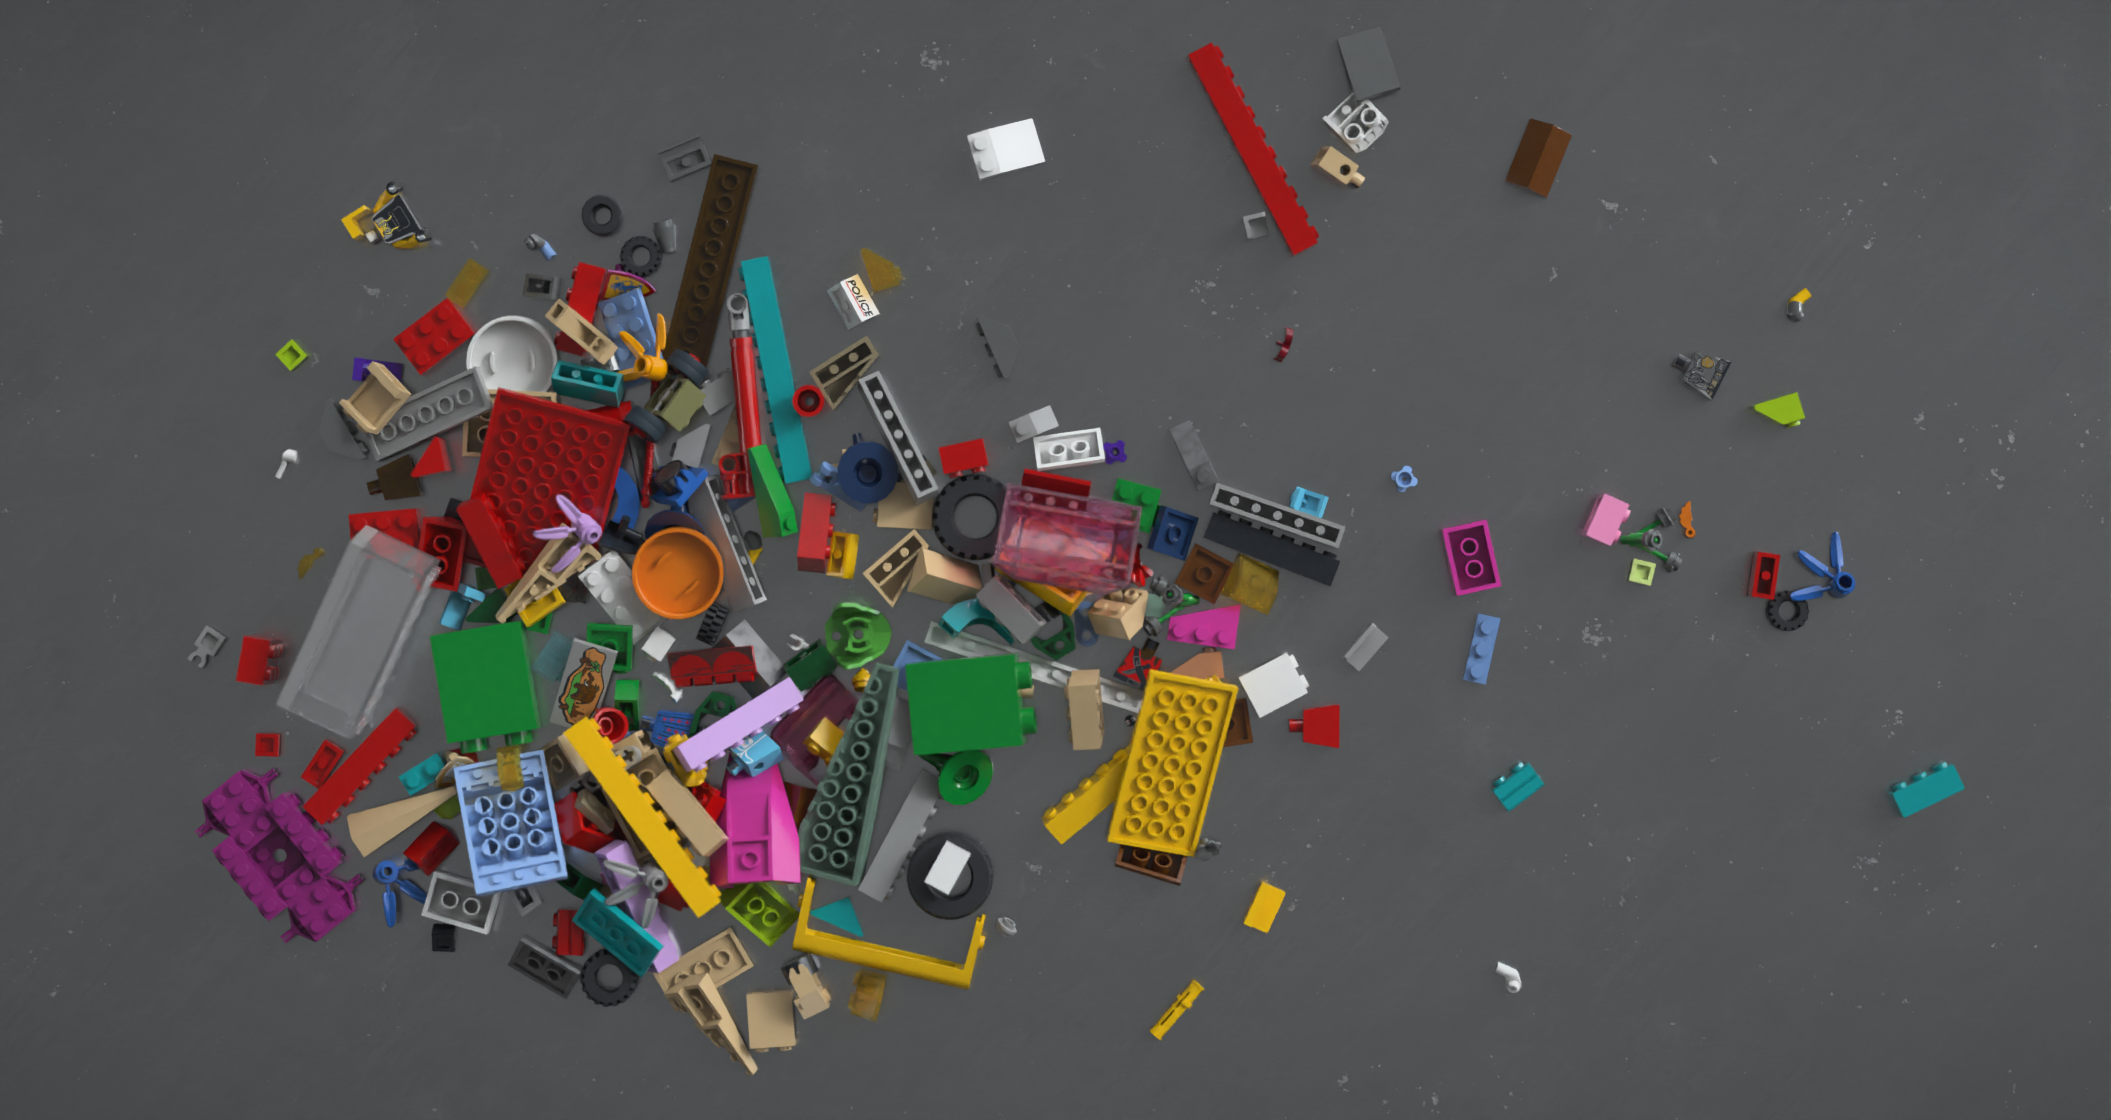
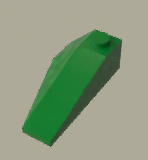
M762 444L748 448L763 538L784 537L798 532L793 504L767 445Z

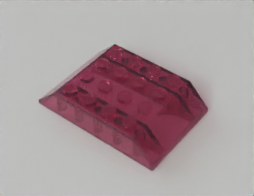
M1008 483L993 565L1011 578L1020 581L1101 595L1129 589L1142 507Z

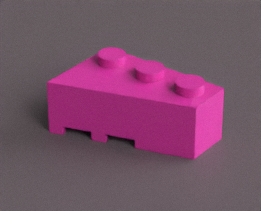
M1241 604L1170 617L1166 640L1235 649Z

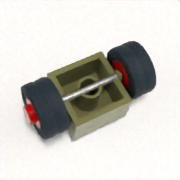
M675 349L666 363L668 369L676 376L668 374L644 407L634 405L624 418L625 422L631 424L632 432L639 438H645L652 443H657L667 428L681 432V430L688 426L690 418L695 411L702 407L706 395L697 387L700 386L703 379L708 375V370L691 353L688 354L683 350Z

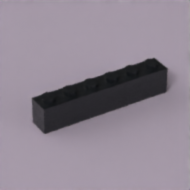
M1219 510L1218 513H1212L1203 538L1331 586L1340 561L1336 559V554L1325 550L1323 554L1315 551V546L1305 542L1300 546L1294 543V538L1284 534L1279 538L1272 535L1274 531L1263 526H1261L1260 530L1251 527L1253 522L1242 518L1239 519V522L1230 519L1232 514Z

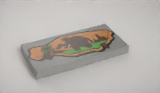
M574 638L549 722L571 728L586 716L589 720L594 716L595 708H601L618 651Z

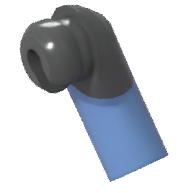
M530 234L524 240L525 245L529 249H533L536 246L547 261L556 255L547 241L536 234Z

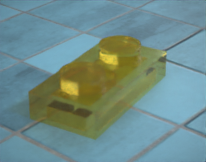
M469 258L445 296L462 308H465L489 273V270Z

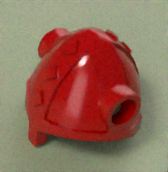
M607 707L595 708L593 718L601 728L598 732L602 738L607 736L612 744L622 740L627 734L629 726L627 717L622 711Z

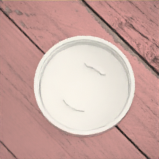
M509 315L496 318L479 329L468 347L466 365L467 370L475 366L480 368L487 389L497 390L500 387L515 391L547 392L552 385L551 377L559 356L552 336L542 325L527 317Z

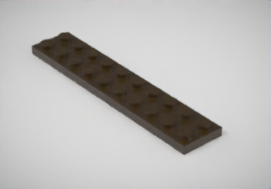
M717 154L713 156L662 356L665 361L668 360L675 349H680L688 354L695 355L707 369L758 170V165ZM668 369V374L676 376L673 372H671Z

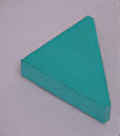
M849 896L810 911L812 916L859 937L864 936Z

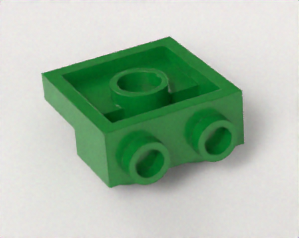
M588 623L586 642L618 651L612 669L614 673L625 674L627 671H631L633 667V625Z

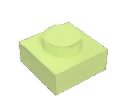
M1633 558L1628 581L1651 586L1656 564Z

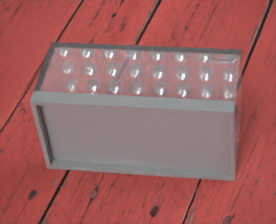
M366 525L350 541L276 705L350 740L356 734L360 735L369 721L372 720L377 710L375 705L378 704L385 693L386 688L384 685L391 679L395 671L393 666L400 659L405 649L402 646L409 640L414 628L411 626L418 620L423 610L421 605L424 604L431 593L432 588L430 585L437 579L441 568L438 567L441 560Z

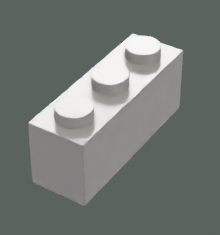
M1001 574L994 576L976 594L980 605L986 610H990L995 615V620L1001 626H1005L1011 632V637L1018 643L1025 644L1030 641L1047 623Z

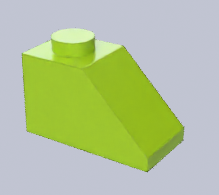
M1797 392L1751 406L1752 411L1778 425L1786 424L1787 428L1800 425L1799 420L1805 418Z

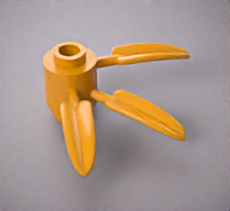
M658 313L655 341L656 357L643 355L644 348L633 336L625 331L619 332L623 342L637 358L633 368L616 372L623 374L624 381L636 380L640 377L655 381H661L665 378L668 365L664 359L660 358V351L665 348L666 328L663 316Z

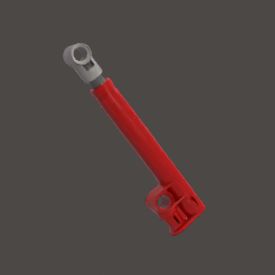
M738 293L732 294L728 298L727 307L729 329L733 331V338L729 339L731 347L739 453L726 454L719 460L720 480L723 481L724 491L721 499L755 497L747 449L762 445L752 349L753 343L752 337H748L747 329H750L748 301L744 295ZM735 297H740L744 301V306L741 310H734L731 306V301ZM726 458H732L736 463L735 468L731 471L723 467V461ZM730 481L732 482V492L730 490Z

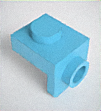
M1296 487L1290 498V508L1322 519L1329 497Z

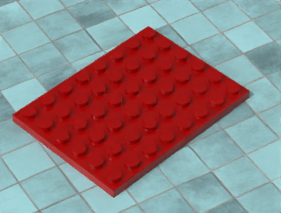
M498 387L470 499L483 492L486 498L490 497L495 507L493 511L496 517H500L504 523V532L507 538L510 537L515 544L516 549L514 551L517 557H521L525 563V575L550 540L536 538L533 533L539 530L558 528L562 523L572 528L571 520L565 515L556 501V495L565 497L581 513L590 515L601 527L603 534L631 424L619 419ZM467 532L463 562L487 568L469 532ZM602 534L595 543L591 544L597 551L599 550L600 545L598 543ZM578 571L559 586V588L585 595L588 592V588L577 575Z

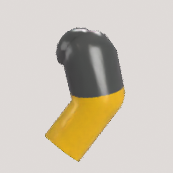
M1806 288L1793 296L1788 302V315L1795 322L1803 319L1802 304L1812 297Z
M747 531L744 535V540L747 541L749 547L748 554L752 564H754L763 550V545L757 532Z

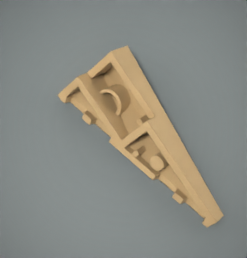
M456 785L348 815L347 821L352 841L363 857H366L458 793Z
M708 972L693 974L664 993L667 999L672 998L680 1005L678 1010L681 1013L687 1012L695 1020L694 1025L718 1048L723 1046L731 1054L730 1059L733 1062L738 1060L747 1070L746 1074L748 1076L755 1074L758 1068Z

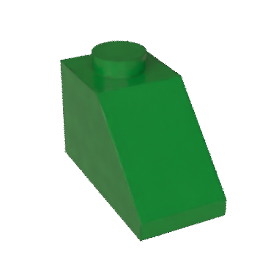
M616 680L615 709L622 711L627 717L629 731H639V680Z

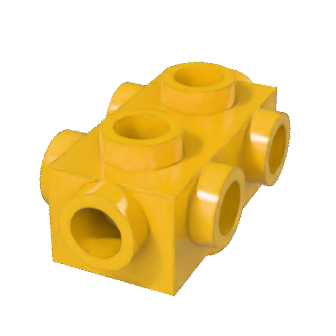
M679 733L674 734L667 739L668 743L665 744V751H663L664 757L668 763L672 762L675 768L674 773L686 787H696L704 782L707 774L705 770L708 769V766L696 773L694 770L687 773L673 749L689 739L686 734L682 736Z

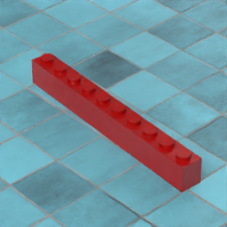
M1211 42L1188 54L1187 57L1292 256L1316 245L1319 235L1313 225L1310 227L1306 221V218L1309 216L1304 206L1299 207L1295 199L1298 198L1294 187L1292 185L1288 187L1285 178L1288 176L1282 165L1277 166L1274 160L1277 155L1271 145L1267 147L1264 141L1266 134L1261 125L1256 126L1253 120L1256 116L1251 106L1246 107L1242 99L1245 98L1241 87L1239 85L1235 86L1232 78L1235 76L1230 66H1224L1221 60L1224 55L1218 45L1214 47Z

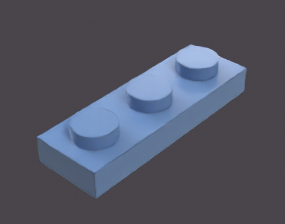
M1477 614L1463 680L1486 685L1501 618Z

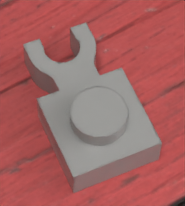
M206 625L194 643L199 648L190 654L188 660L193 661L196 656H200L201 663L198 666L204 668L207 663V656L211 655L214 657L226 637Z

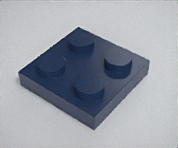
M1161 505L1147 548L1185 561L1199 518Z

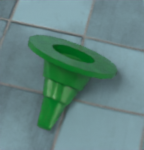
M979 750L960 751L953 756L940 753L919 755L921 759L936 767V770L940 772L937 780L938 791L945 801L953 805H965L974 802L984 794L990 785L993 775L992 763L988 756Z

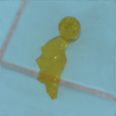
M315 548L313 554L305 555L302 560H299L297 568L299 579H303L306 572L313 566L315 559L324 556L325 550L323 548Z

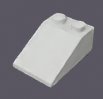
M1032 118L967 135L980 181L1045 162Z

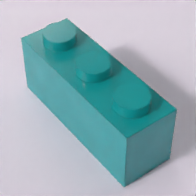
M558 360L551 377L553 392L559 395L613 407H619L625 392L623 374Z
M1939 763L1933 767L1934 771L1928 774L1924 771L1913 776L1914 780L1907 784L1903 781L1894 785L1893 790L1888 793L1899 816L1905 818L1964 790L1965 787L1954 764Z

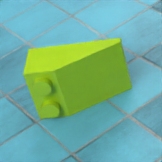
M768 882L734 884V888H727L719 896L722 906L769 947L791 927L800 914Z

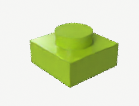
M293 339L275 354L290 371H293L308 357Z

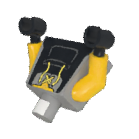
M397 179L386 185V190L381 194L373 209L374 215L371 219L376 227L365 234L371 244L383 238L387 245L393 246L396 249H412L423 242L431 241L432 237L425 238L424 232L428 228L422 229L404 198L398 194L404 188L401 186L396 189L394 184Z

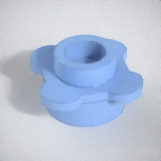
M1404 466L1399 472L1391 474V479L1396 482L1399 492H1404L1406 488L1417 485L1418 480L1411 473L1412 469L1410 466Z

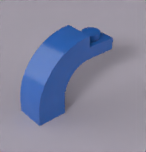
M620 466L615 484L619 499L618 507L612 521L620 523L622 516L627 515L631 518L628 527L635 529L641 514L640 494L633 477Z

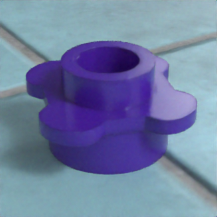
M1118 440L1112 444L1106 442L1103 445V449L1106 452L1105 462L1107 464H1112L1116 461H1126L1127 455L1124 454L1125 443Z

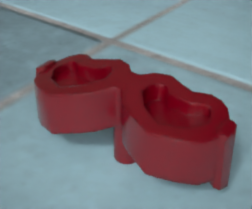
M1285 327V341L1277 340L1276 342L1277 345L1282 346V349L1273 360L1281 363L1286 357L1293 339L1294 330Z

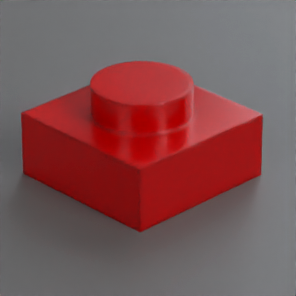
M256 733L255 756L279 757L280 734Z

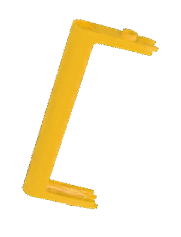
M809 874L804 895H799L797 907L801 908L792 950L969 990L978 949H983L985 936H981L986 915L982 914V918L977 917L964 964L812 930L807 927L816 879H812V875Z

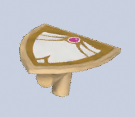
M446 751L443 755L447 764L436 776L434 789L437 790L456 784L453 768L475 764V762L467 757L458 756L455 752Z

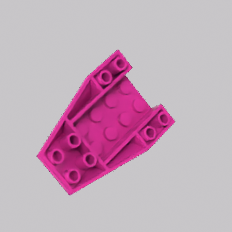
M729 753L727 764L733 760L731 753ZM778 763L755 777H751L744 769L733 776L726 768L720 796L726 799V803L716 824L729 840L710 855V886L715 884L718 889L734 888V884L776 882L778 885L801 883L799 835Z

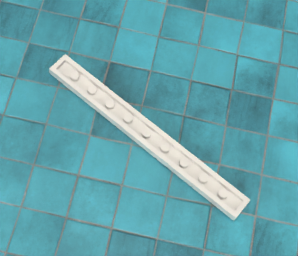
M931 621L925 643L967 657L1018 652L1019 662L1030 661L1033 679L1063 689L1067 686V678L1071 677L1072 670H1078L964 631L953 639L934 621ZM1100 677L1102 702L1132 712H1139L1144 691Z

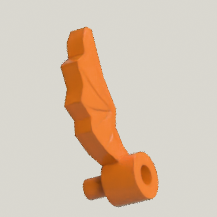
M1689 501L1685 507L1681 508L1679 518L1681 519V525L1687 529L1685 532L1686 537L1693 539L1696 533L1691 526V502Z

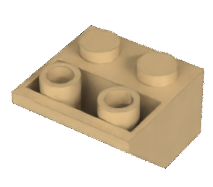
M1118 585L1110 587L1087 612L1096 634L1130 640L1143 626L1148 592Z

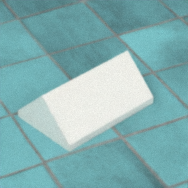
M1100 428L1033 437L1038 471L1105 463Z

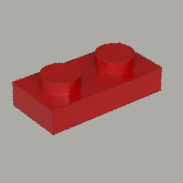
M325 739L301 775V778L319 789L325 783L345 751Z

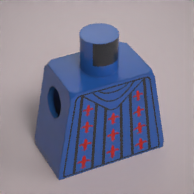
M659 710L656 719L643 716L640 729L652 732L650 742L664 748L665 744L668 743L667 739L674 734L679 733L680 736L686 734L689 738L695 713Z

